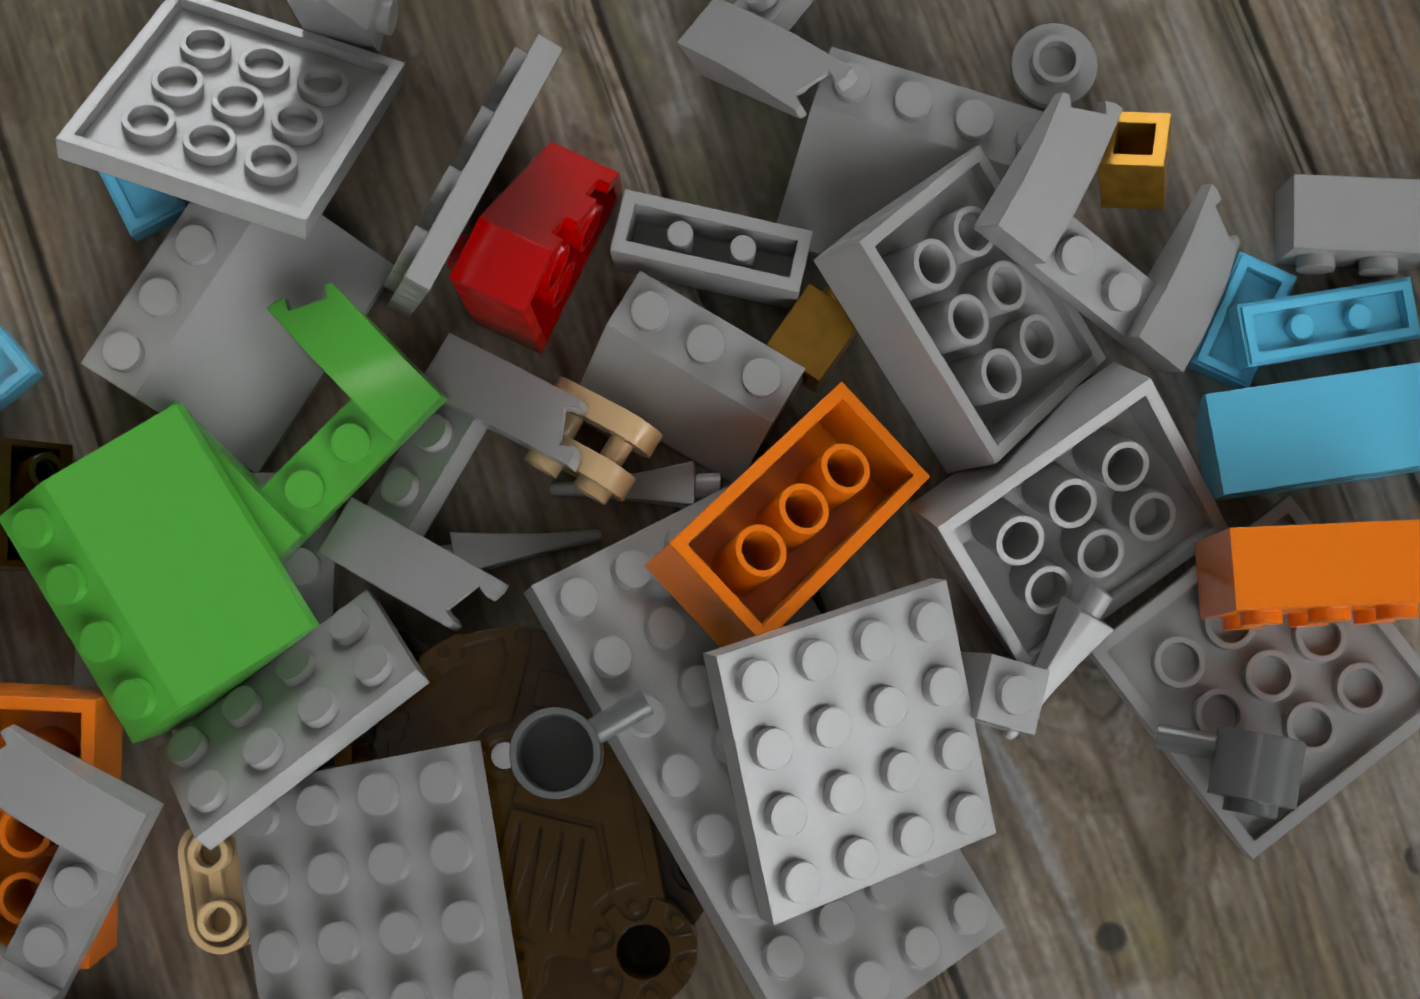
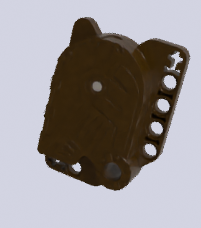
M503 625V628L481 630L466 635L459 633L431 647L419 637L397 630L430 683L377 723L374 748L377 749V759L472 741L481 742L523 999H673L688 984L697 963L698 931L695 923L704 909L690 884L682 876L678 863L608 740L603 742L604 761L597 779L585 791L572 797L547 799L536 796L518 782L512 771L509 760L511 739L519 724L526 717L538 710L549 707L566 708L587 719L593 717L592 712L547 633L544 630L533 627ZM636 925H651L658 928L666 936L670 945L669 956L661 964L653 967H640L633 964L625 956L622 949V935L629 928Z

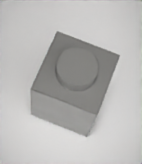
M961 651L972 707L970 718H973L975 723L996 729L1035 735L1050 671L995 654Z

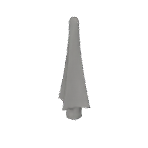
M694 461L631 473L636 478V481L624 501L686 508L698 502L699 499H704L723 489L722 473H699V467H695ZM575 481L555 482L549 487L550 495L554 497H587L572 486Z
M596 528L548 533L450 532L452 544L441 545L440 547L486 572L535 556L598 543L602 540L603 534L601 530Z
M1094 584L1089 586L1078 604L1063 595L1061 597L1049 633L1035 664V667L1050 671L1043 703L1069 674L1114 631L1112 627L1100 619L1114 597ZM1003 730L1004 737L1009 740L1016 738L1019 732Z

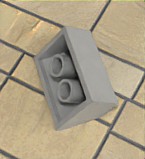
M639 271L607 322L580 385L639 416L663 435L660 440L662 444L694 461V463L711 473H722V479L732 484L756 460L801 386L806 368L649 275Z

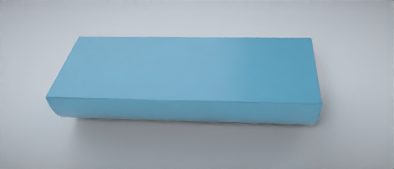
M1420 362L1205 394L1200 401L1197 414V447L1201 474L1215 502L1420 472Z

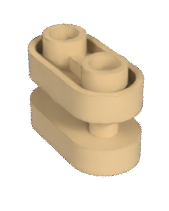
M560 376L554 386L580 399L588 406L587 414L578 415L574 412H566L562 445L575 446L582 452L581 463L575 472L530 449L525 455L524 460L555 479L561 470L576 477L572 486L603 506L607 504L610 497L623 502L635 483L636 478L623 469L622 465L631 451L650 458L663 435L655 427L634 413ZM582 424L609 438L600 453L573 440Z
M189 828L182 836L178 846V863L188 931L195 944L204 951L212 954H227L250 944L234 833L212 850H209L194 838Z

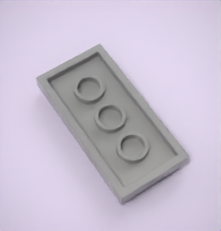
M368 589L156 749L194 838L206 848L212 850L430 682L381 603Z

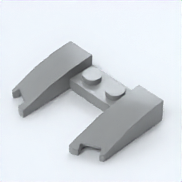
M712 0L677 42L699 75L799 119L805 117L807 113L800 103L798 96L806 92L809 87L826 77L835 81L841 91L844 92L859 79L852 67L789 31L814 0H737L734 4L724 0Z
M1054 94L973 228L1151 369L1162 372H1184L1202 340L1224 293L1240 245L1238 235H1228L1215 206L1222 200L1220 194L1213 184L1201 185L1149 274L1146 276L1073 217L1098 169L1123 108L1116 103L1108 101L1098 102L1096 112L1071 107L1070 94Z
M449 333L425 372V375L449 399L401 446L367 505L353 497L350 498L321 546L319 553L457 632L462 628L459 619L452 614L451 608L478 587H480L486 597L495 602L505 594L509 585L424 538V535L487 429L576 472L581 463L582 452L575 446L562 445L566 412H574L578 415L587 414L588 406L580 399L528 371Z
M13 724L1 731L6 745L0 749V809L56 843L59 847L8 947L0 943V999H64L164 803Z

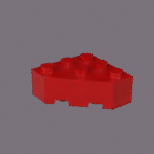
M550 142L538 156L531 160L529 165L503 193H500L495 198L494 202L478 218L471 234L466 232L460 234L450 252L447 268L452 270L449 279L475 324L539 354L543 353L622 193L619 172Z

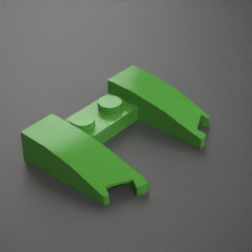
M334 283L324 285L327 295L325 299L291 309L289 300L284 298L273 302L266 308L351 399L264 486L186 408L282 564L449 399ZM174 400V401L169 405V407L172 406V405H174V404H180L181 402Z

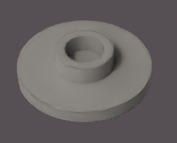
M1058 23L1043 24L1025 33L1015 46L1010 62L1011 77L1016 89L1026 100L1043 108H1046L1054 94L1058 93L1070 94L1071 105L1080 101L1092 87L1098 69L1095 50L1087 37L1073 27Z

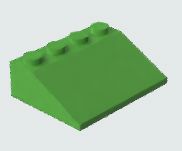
M183 403L168 407L42 481L0 516L2 527L133 744L181 728L320 625Z

